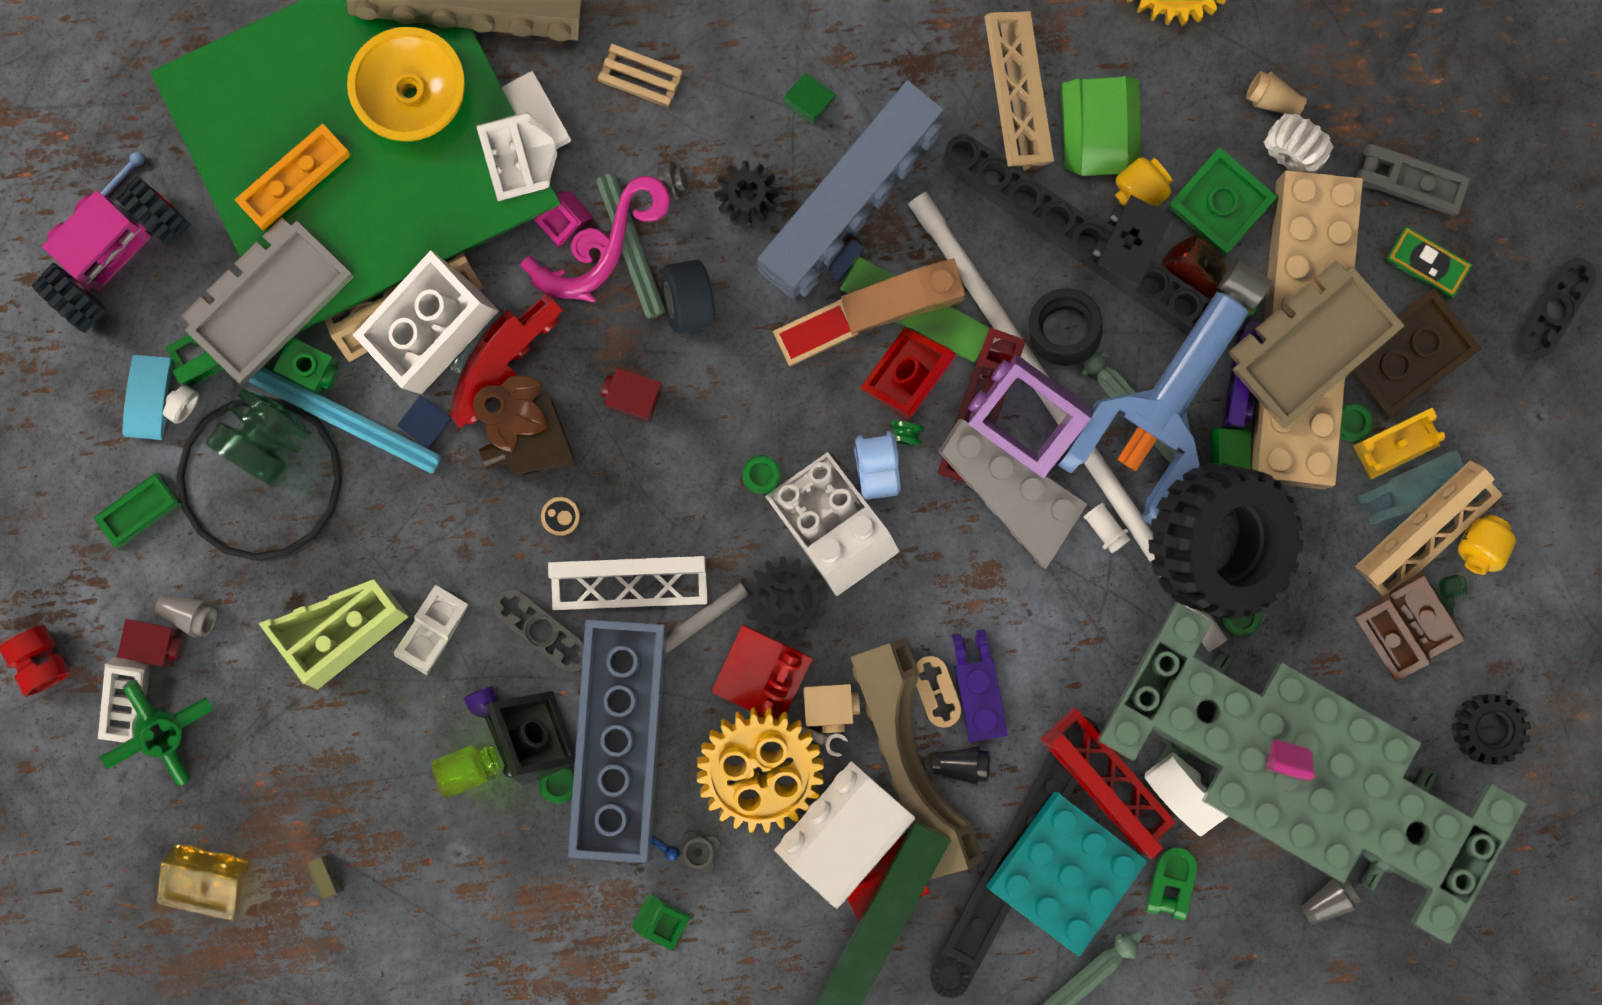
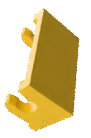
M1433 407L1353 445L1370 480L1441 446L1440 442L1445 440L1444 432H1438L1434 426L1433 421L1437 419V415Z

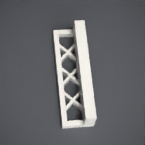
M705 556L548 562V578L552 581V610L708 604ZM682 574H698L699 597H682L671 586ZM660 575L675 576L667 583ZM637 576L630 584L622 578ZM644 576H654L665 586L654 598L644 599L633 589ZM606 577H615L626 587L615 600H605L594 590ZM583 578L598 579L590 586ZM560 579H577L587 590L577 601L561 602ZM668 590L676 596L674 598H661ZM629 592H631V593H632L633 595H635L638 599H623V598H624ZM591 593L598 599V601L584 600Z

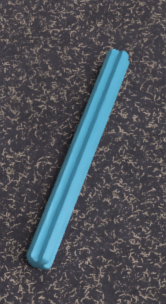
M262 367L248 381L429 473H434L440 464L441 456L265 367Z

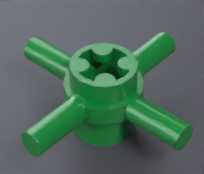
M129 681L122 688L137 713L132 721V738L100 755L102 763L108 770L141 751L150 757H161L177 786L187 783L191 778L176 752L181 740V728L212 712L213 707L207 697L172 715L163 709L151 707L138 681ZM158 724L159 728L165 732L163 735L160 734L153 738V732L150 728Z

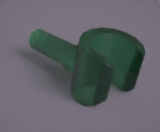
M1460 575L1444 577L1439 583L1444 604L1452 617L1455 597L1467 595L1466 579Z

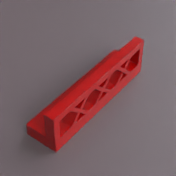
M1073 707L1040 739L1041 742L1136 850L1153 859L1163 849L1157 840L1176 821L1114 750L1097 741L1100 734L1079 710ZM1075 721L1083 729L1082 747H1074L1062 734ZM1091 740L1097 745V747H1090ZM1090 753H1104L1108 758L1107 775H1099L1089 764ZM1117 768L1123 776H1115V769ZM1115 781L1129 782L1132 785V803H1123L1114 793ZM1140 796L1147 804H1140ZM1140 810H1153L1161 819L1150 832L1139 821Z

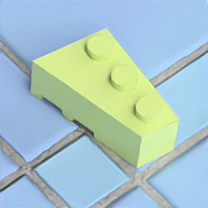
M373 579L328 596V599L308 607L302 606L294 609L290 614L274 620L268 619L258 624L302 683L318 690L409 616L389 589Z

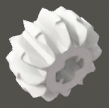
M1284 114L1274 123L1264 141L1269 155L1276 158L1278 164L1284 165L1288 171L1293 170L1296 172L1316 173L1318 170H1321L1334 148L1331 141H1329V135L1322 132L1320 126L1313 124L1310 119H1303L1299 114Z

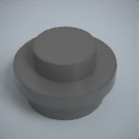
M673 161L666 162L664 167L657 169V179L662 181L668 188L670 197L674 200L681 199L683 197V190H686L688 187L684 169L682 167L677 168Z

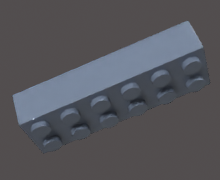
M907 80L757 258L759 273L793 301L800 294L806 297L818 283L819 279L817 277L821 268L824 265L829 267L842 252L846 238L850 235L855 239L868 223L866 219L869 215L868 212L874 206L879 210L893 193L891 191L894 185L893 182L898 177L903 181L911 173L917 164L915 160L919 155L918 152L922 148L929 151L941 136L939 131L944 125L941 123L944 109Z
M585 620L568 858L648 863L651 860L668 630L666 625Z

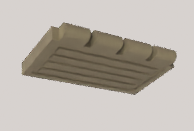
M1334 261L1314 278L1317 286L1323 291L1321 294L1314 286L1308 283L1284 304L1293 316L1291 319L1283 310L1278 309L1255 329L1256 333L1264 341L1262 344L1253 335L1248 334L1228 352L1237 363L1232 369L1233 372L1283 429L1405 326L1354 267L1346 271L1339 262Z

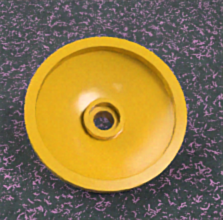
M399 27L377 34L360 48L349 69L347 90L355 113L371 131L395 141H416L436 134L452 121L463 101L465 76L457 54L444 39L425 29ZM409 88L417 89L416 95L411 98L404 96L405 91Z

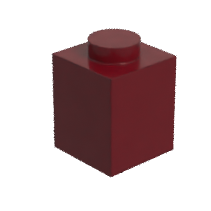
M616 368L614 376L607 375L602 387L601 397L606 398L604 405L607 409L651 423L663 386L661 382Z
M125 619L117 657L161 667H173L174 661L180 659L184 647V639L180 638L181 630L140 620Z

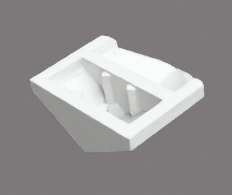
M528 112L476 125L498 201L549 187L557 158V150L552 132Z

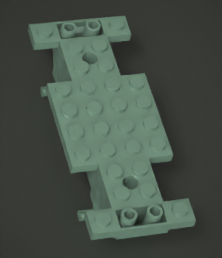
M1176 602L1138 665L1097 741L1134 761L1152 731L1159 735L1162 741L1167 744L1157 763L1174 752L1177 756L1180 753L1190 754L1209 765H1213L1219 770L1202 798V802L1339 882L1344 883L1359 855L1362 854L1370 862L1363 878L1359 882V884L1375 891L1385 871L1396 873L1408 881L1427 889L1428 891L1410 923L1450 945L1527 804L1497 786L1487 783L1469 816L1428 793L1438 777L1437 774L1422 768L1415 784L1403 779L1404 774L1422 744L1421 742L1282 662L1278 663L1261 695H1258L1225 676L1232 661L1235 659L1233 656L1227 655L1228 653L1220 650L1211 667L1193 657L1212 622ZM1204 700L1209 701L1214 707V716L1207 723L1200 721L1196 713L1197 706ZM1279 740L1311 750L1315 772L1314 778L1310 779V781L1267 770L1265 766L1272 741ZM1416 821L1421 827V836L1415 843H1410L1406 836V830L1411 823Z

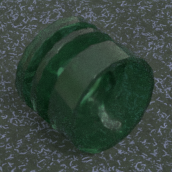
M241 388L237 396L251 406L248 412H245L231 404L228 409L241 421L240 424L235 428L226 423L219 422L205 443L241 469L276 488L290 467L277 454L282 447L291 452L299 453L301 448L289 440L288 436L293 432L299 437L308 440L312 432L303 425L296 414L266 395Z

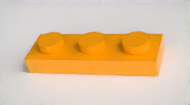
M322 123L234 200L258 227L264 231L351 155Z

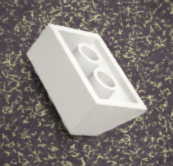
M430 250L353 336L402 389L423 394L499 310L472 282Z
M851 761L843 771L837 774L833 783L819 799L810 805L806 814L793 829L784 835L774 851L800 877L838 909L916 818Z

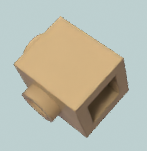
M851 684L804 687L806 727L822 726V733L846 732L845 724H853V715H860L859 692H851Z

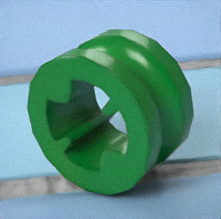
M903 421L890 422V427L893 428L897 444L921 447L922 441L919 440V434L924 432V426Z

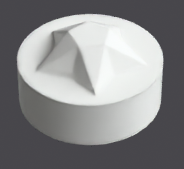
M186 384L176 391L170 392L165 400L166 406L163 410V416L175 424L183 422L195 408L199 400V393Z

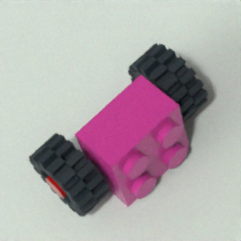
M139 176L116 197L118 202L136 218L135 220L118 204L96 190L93 194H88L78 201L73 215L65 223L61 222L55 225L47 235L48 240L41 246L62 267L53 262L31 286L51 308L83 333H86L107 311L103 304L88 290L91 287L100 291L152 237L146 230L148 229L169 247L190 226V223L178 213L164 196L155 191Z

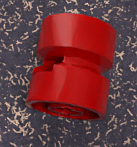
M46 625L28 629L0 645V653L7 667L17 670L14 680L23 697L40 693L63 681L71 674L62 655L53 653L52 650L55 647V642ZM38 661L40 665L36 666L34 662Z

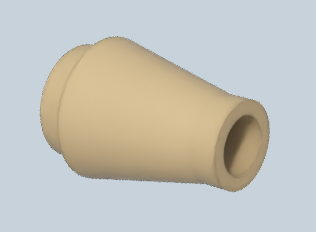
M1260 71L1250 84L1246 98L1253 102V107L1281 114L1300 115L1307 102V98L1298 94L1273 72L1267 74Z

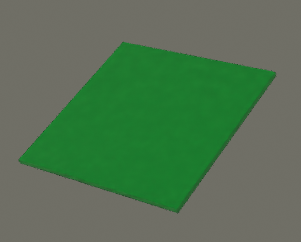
M300 0L150 71L239 256L241 257L256 242L267 250L271 245L262 236L282 217L291 226L298 221L354 276L299 332L400 284L430 250L435 252L444 261H447L561 205L551 184L546 189L502 201L497 200L476 125L514 116L515 113L472 29L459 27L439 28L435 25L422 23L401 24L395 20L377 18L364 20L357 16L348 15L346 0ZM416 27L438 35L453 48L464 71L465 93L457 114L442 130L421 140L395 141L374 133L358 118L348 96V73L355 55L371 38L393 28ZM407 89L404 96L407 98L414 97L417 89ZM323 123L349 151L351 156L266 230L262 231L234 199Z

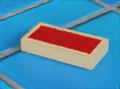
M841 299L773 331V335L789 367L858 335V333L851 334Z

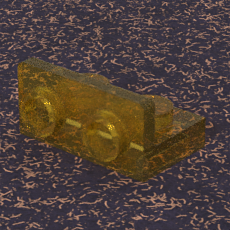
M174 845L160 866L157 904L233 921L238 913L241 881L248 870L249 862L238 859L230 854L202 851L190 845Z

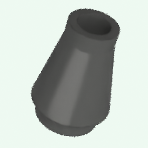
M1332 878L1300 907L1311 925L1314 926L1319 922L1356 911L1354 907L1362 903V900L1348 878L1344 883Z

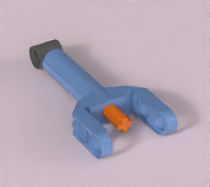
M1237 259L1219 284L1218 288L1225 292V294L1216 292L1155 387L1147 391L1097 400L1091 408V420L1064 452L1057 465L1065 471L1072 473L1078 465L1084 463L1117 412L1121 411L1120 416L1137 426V429L1117 458L1118 461L1127 467L1137 471L1157 440L1176 451L1180 449L1145 501V511L1142 515V520L1151 525L1152 518L1156 519L1159 513V509L1156 507L1162 497L1167 498L1170 494L1167 489L1176 480L1184 481L1182 476L1186 472L1199 467L1195 441L1190 433L1186 409L1248 316L1249 312L1246 307L1251 310L1254 309L1266 294L1272 281L1240 259Z

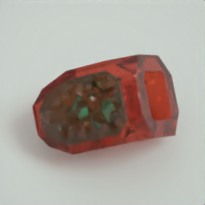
M1194 235L1178 242L1168 251L1162 263L1170 273L1206 297L1213 298L1216 292L1225 293L1218 287L1228 270L1222 258L1209 242L1198 235Z

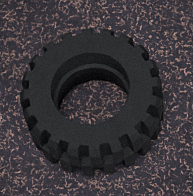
M1224 463L1204 464L1200 469L1193 468L1182 476L1184 481L1176 480L1167 489L1170 494L1167 498L1162 497L1156 507L1159 509L1157 518H1152L1150 530H1153V540H1149V553L1154 554V560L1151 561L1154 574L1161 576L1158 579L1159 584L1165 592L1171 594L1173 600L1189 608L1228 619H1239L1242 616L1250 617L1261 611V606L1267 608L1278 599L1276 597L1278 592H1285L1291 583L1288 580L1291 573H1296L1300 564L1296 560L1298 551H1303V540L1299 539V531H1303L1301 517L1295 514L1299 510L1293 497L1287 496L1289 492L1280 481L1274 480L1273 476L1265 472ZM1234 509L1239 522L1238 544L1229 562L1217 571L1212 556L1214 535L1223 518Z

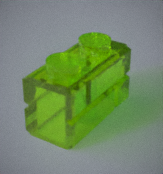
M479 743L433 760L431 768L442 796L444 795L446 798L495 780L497 777L496 770L501 768V764L493 747L487 748L483 743Z

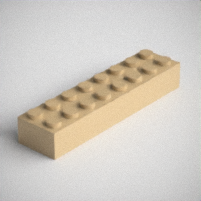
M1285 171L1276 180L1275 195L1277 198L1274 200L1267 276L1272 282L1266 292L1263 322L1278 309L1283 310L1291 319L1293 316L1284 304L1308 283L1314 286L1321 294L1323 291L1317 286L1314 278L1334 261L1339 262L1346 271L1351 267L1355 268L1363 178ZM1345 377L1284 429L1256 398L1251 469L1265 472L1273 476L1274 480L1280 481L1286 486L1324 490L1335 486Z

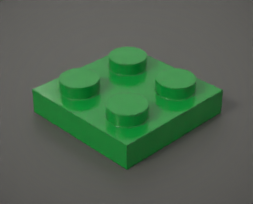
M1219 147L1167 207L1221 254L1226 256L1274 202L1277 196Z

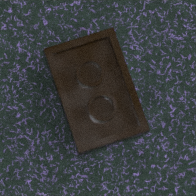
M1435 288L1398 314V319L1405 326L1350 372L1387 420L1482 349Z

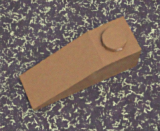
M952 258L914 269L841 296L851 334L960 304L963 302L965 292L955 259Z

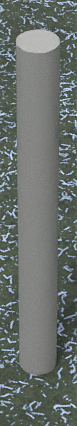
M737 584L668 633L666 654L746 598L749 594L742 584Z

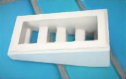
M117 657L112 658L105 664L98 739L124 743L132 738V721L137 713L127 695L116 694V689H123V685L132 680L118 678V676H134L146 696L151 664ZM121 705L132 707V711L126 712L113 710V706ZM111 720L130 722V728L110 726Z

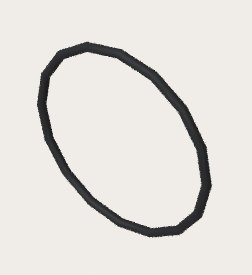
M267 396L230 401L204 417L183 446L176 475L181 508L197 534L224 554L255 561L289 555L316 538L335 511L342 482L337 448L322 423L307 411L285 400ZM266 403L291 409L316 427L330 450L335 480L328 509L309 534L286 548L253 553L227 547L203 530L188 506L184 473L191 446L208 423L232 408Z

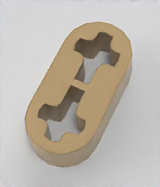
M923 657L916 662L919 673L924 671L923 664L929 662L932 667H939L941 674L936 676L939 689L932 691L928 680L921 681L918 677L916 689L928 720L935 726L942 728L950 727L960 718L961 706L948 669L944 662L937 657ZM938 693H941L945 704L952 703L954 706V710L949 712L950 719L947 721H943L941 716L934 717L932 710L938 707L934 696Z

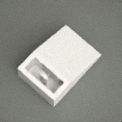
M828 452L765 496L836 596L900 552L889 531Z

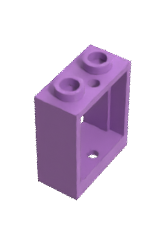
M1016 354L1010 363L1003 360L991 377L995 382L987 393L980 390L968 406V410L971 411L968 424L1044 479L1091 420V408ZM1017 377L1068 413L1036 454L986 419V416Z

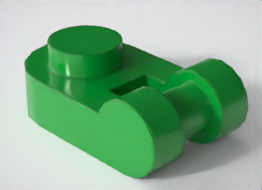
M1170 847L1159 854L1146 899L1145 912L1158 914L1161 911L1172 914L1173 919L1185 921L1197 873V863L1189 851L1180 847ZM1166 885L1178 888L1175 899L1163 896Z

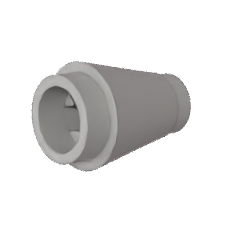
M163 594L155 606V614L162 617V619L193 638L208 636L217 619V610L211 607L208 601Z

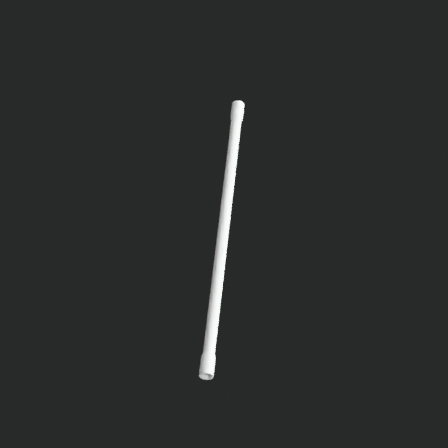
M924 192L913 199L908 206L925 231L932 236L946 259H955L962 283L994 329L1023 339L947 226L944 216L930 195ZM1025 342L1020 357L1049 377ZM1036 391L1059 425L1068 413ZM1095 446L1084 464L1151 563L1154 560V554L1149 553V540H1153V531L1150 530L1148 523L1142 520V514ZM1189 608L1212 622L1202 640V644L1208 652L1228 640L1211 614Z

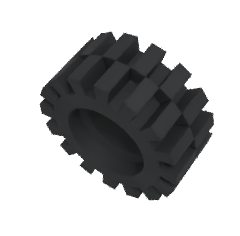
M1485 694L1473 696L1472 700H1466L1462 703L1463 709L1457 710L1454 715L1458 717L1457 723H1452V730L1457 732V735L1453 736L1454 741L1461 745L1459 750L1463 754L1469 755V759L1483 764L1501 765L1504 762H1512L1517 759L1515 755L1522 754L1526 748L1523 747L1524 742H1529L1531 737L1526 735V729H1531L1530 722H1525L1524 719L1528 715L1525 709L1518 708L1519 703L1517 701L1507 699L1508 696ZM1488 714L1497 715L1505 725L1503 738L1498 743L1492 745L1483 742L1477 731L1479 721Z

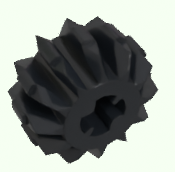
M748 161L742 162V172L739 173L733 165L728 166L727 170L731 179L719 176L717 183L724 189L714 192L715 200L725 201L719 207L720 214L723 215L733 211L730 216V223L734 225L741 216H745L746 227H752V216L754 215L757 216L761 223L766 222L767 217L763 209L775 212L777 204L770 199L780 196L779 188L769 187L775 182L774 174L771 173L762 177L764 165L760 163L753 172L750 171ZM744 187L748 191L755 189L756 191H753L754 199L751 201L746 197L739 199L738 197H741L740 189Z

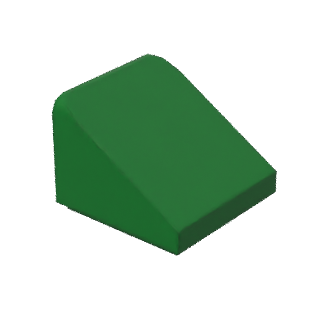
M805 72L783 97V104L814 126L836 94Z
M649 894L637 914L632 928L640 936L673 951L691 916L661 898Z

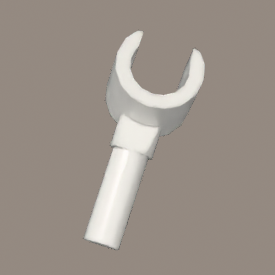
M801 726L799 734L811 731L813 741L823 745L825 752L835 757L842 756V754L836 751H831L829 745L830 741L836 737L848 742L845 736L838 732L824 734Z

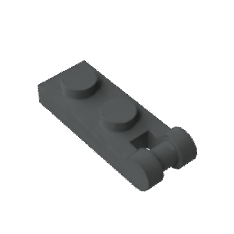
M1366 145L1362 155L1363 159H1365L1363 167L1357 170L1355 178H1363L1362 187L1376 189L1452 216L1459 214L1470 177L1377 145ZM1380 164L1390 166L1387 177L1377 173Z

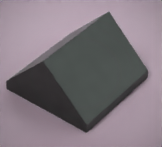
M552 691L487 704L511 775L521 785L524 786L575 765V751Z

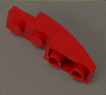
M547 294L538 299L518 319L506 309L476 345L459 377L449 416L460 428L466 423L471 425L478 420L473 410V400L476 393L489 385L500 387L508 378L517 376L507 363L512 359L516 361L523 357L531 347L530 342L539 333L545 334L558 323L559 318L557 316L563 310ZM493 397L488 398V399L486 400V402H485V405H486Z

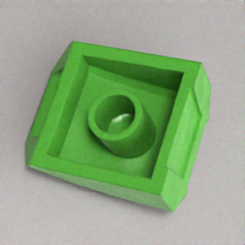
M1129 76L1091 79L1078 78L1061 84L1059 101L1065 169L1080 176L1120 174L1141 157V117L1138 78Z

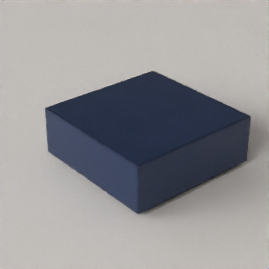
M851 240L829 266L828 275L839 283L852 268L855 261L862 256L864 247L857 241Z
M420 395L397 426L430 450L453 419Z

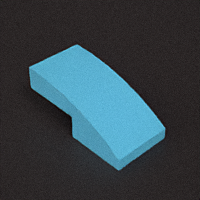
M142 355L132 356L124 404L122 432L124 437L163 440L167 418L163 416V410L166 406L165 400L174 369L171 358Z

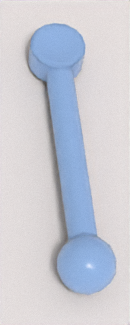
M141 152L132 153L130 162L100 193L108 197L135 167L144 164V155Z

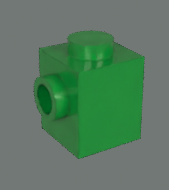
M294 337L286 344L273 369L274 372L321 396L325 389L330 390L334 386L340 372L337 369L338 360Z

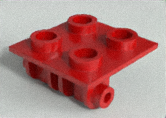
M742 624L711 693L751 711V708H755L759 718H764L767 709L771 708L773 719L778 720L783 712H788L813 658Z

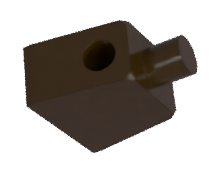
M548 392L532 401L543 412L548 423L547 429L534 435L517 434L516 446L512 452L502 450L493 444L479 448L482 461L487 470L508 463L513 476L523 477L577 465L555 404Z

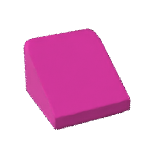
M571 191L556 194L561 205L534 218L536 223L558 248L562 247L593 219L590 212Z
M1279 740L1272 741L1265 766L1267 770L1310 781V779L1314 778L1315 772L1311 750Z

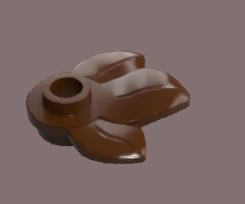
M512 376L500 387L489 385L476 393L473 400L474 413L478 419L486 424L487 437L494 446L512 452L516 446L517 434L534 435L547 429L548 423L543 412L532 402L542 389L543 384L540 381L528 376ZM495 397L500 401V409L497 412L492 413L485 408V402L488 398Z

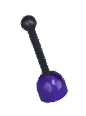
M493 686L483 688L463 697L467 708L473 715L485 718L504 763L503 774L507 778H513L487 708V704L497 701Z

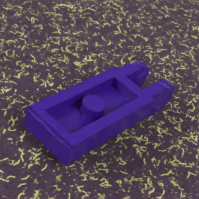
M1251 321L1246 323V326L1238 331L1239 334L1237 335L1238 338L1236 339L1235 346L1248 334L1253 335L1262 344L1264 341L1255 331L1261 322ZM1233 360L1222 427L1240 430L1244 427V422H1250L1254 402L1248 399L1250 390L1233 372L1232 369L1237 365Z
M977 630L975 636L981 661L969 664L966 663V647L961 633L952 635L957 666H954L969 743L1008 736L994 660L990 659L985 630Z

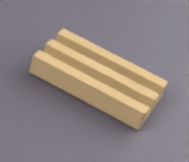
M611 44L608 57L605 58L603 63V70L598 76V81L670 108L683 71ZM618 57L671 77L672 80L670 82L616 61V58ZM614 70L667 90V93L664 96L610 75L611 71Z

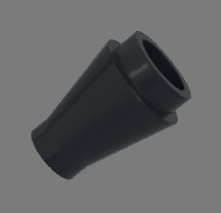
M980 746L944 752L934 751L933 775H942L974 785H978L979 782H988L990 751L980 750Z

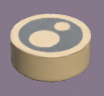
M553 498L544 505L541 511L542 524L553 535H570L580 524V510L568 498Z

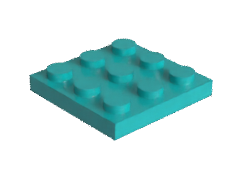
M1054 791L985 887L1080 957L1148 861L1062 795Z

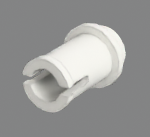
M1104 503L1099 504L1084 516V519L1089 522L1103 541L1104 545L1102 548L1104 550L1108 548L1113 554L1130 541V538L1127 536L1128 529L1123 530L1106 509Z

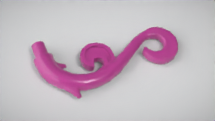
M652 176L634 178L628 183L621 194L610 237L602 231L593 228L582 230L574 236L571 249L573 256L578 261L593 263L594 258L591 256V250L598 248L601 252L596 266L586 274L575 278H564L563 276L566 273L564 270L554 272L547 266L542 267L531 255L521 262L520 267L532 278L530 282L549 296L595 302L596 298L590 292L597 289L608 279L621 255L631 198L640 190L648 191L653 198L652 206L644 211L635 209L633 216L638 220L646 222L660 220L670 208L671 197L668 188L662 181Z

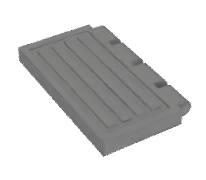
M281 217L262 236L271 245L267 250L256 242L234 263L243 272L238 278L228 269L206 290L215 299L211 305L200 296L181 315L190 324L185 331L242 387L354 278L352 273L298 221L291 226Z

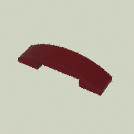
M989 327L955 424L959 419L969 423L971 413L968 410L969 404L980 390L987 393L995 382L991 377L1003 360L1010 363L1016 354L1021 356L1026 342L1025 339ZM1007 391L986 416V419L993 424H996ZM942 458L937 473L966 483L950 464Z

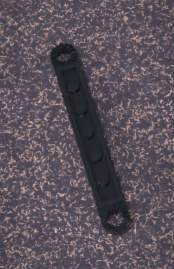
M1085 717L1086 720L1093 726V728L1100 734L1096 723L1090 718ZM1076 721L1062 733L1068 740L1069 731L1077 724ZM1091 740L1090 747H1097V745ZM1049 750L931 969L930 980L932 986L943 997L956 998L968 989L970 982L979 969L1012 907L985 886L1055 791L1069 800L1078 783ZM950 966L956 967L961 972L960 983L954 988L943 987L939 982V974L942 969Z

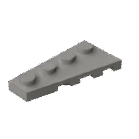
M959 419L938 452L966 484L974 489L982 498L990 511L998 516L1006 525L1015 539L1030 552L1039 566L1047 569L1087 504L1047 476L1043 479L971 427L968 422Z

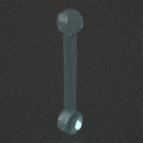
M494 305L499 312L467 345L461 356L450 366V370L456 375L464 369L467 359L494 320L496 321L501 316L502 309L499 306Z

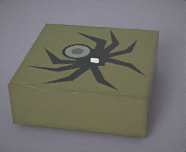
M329 854L308 862V867L321 898L325 899L344 890Z

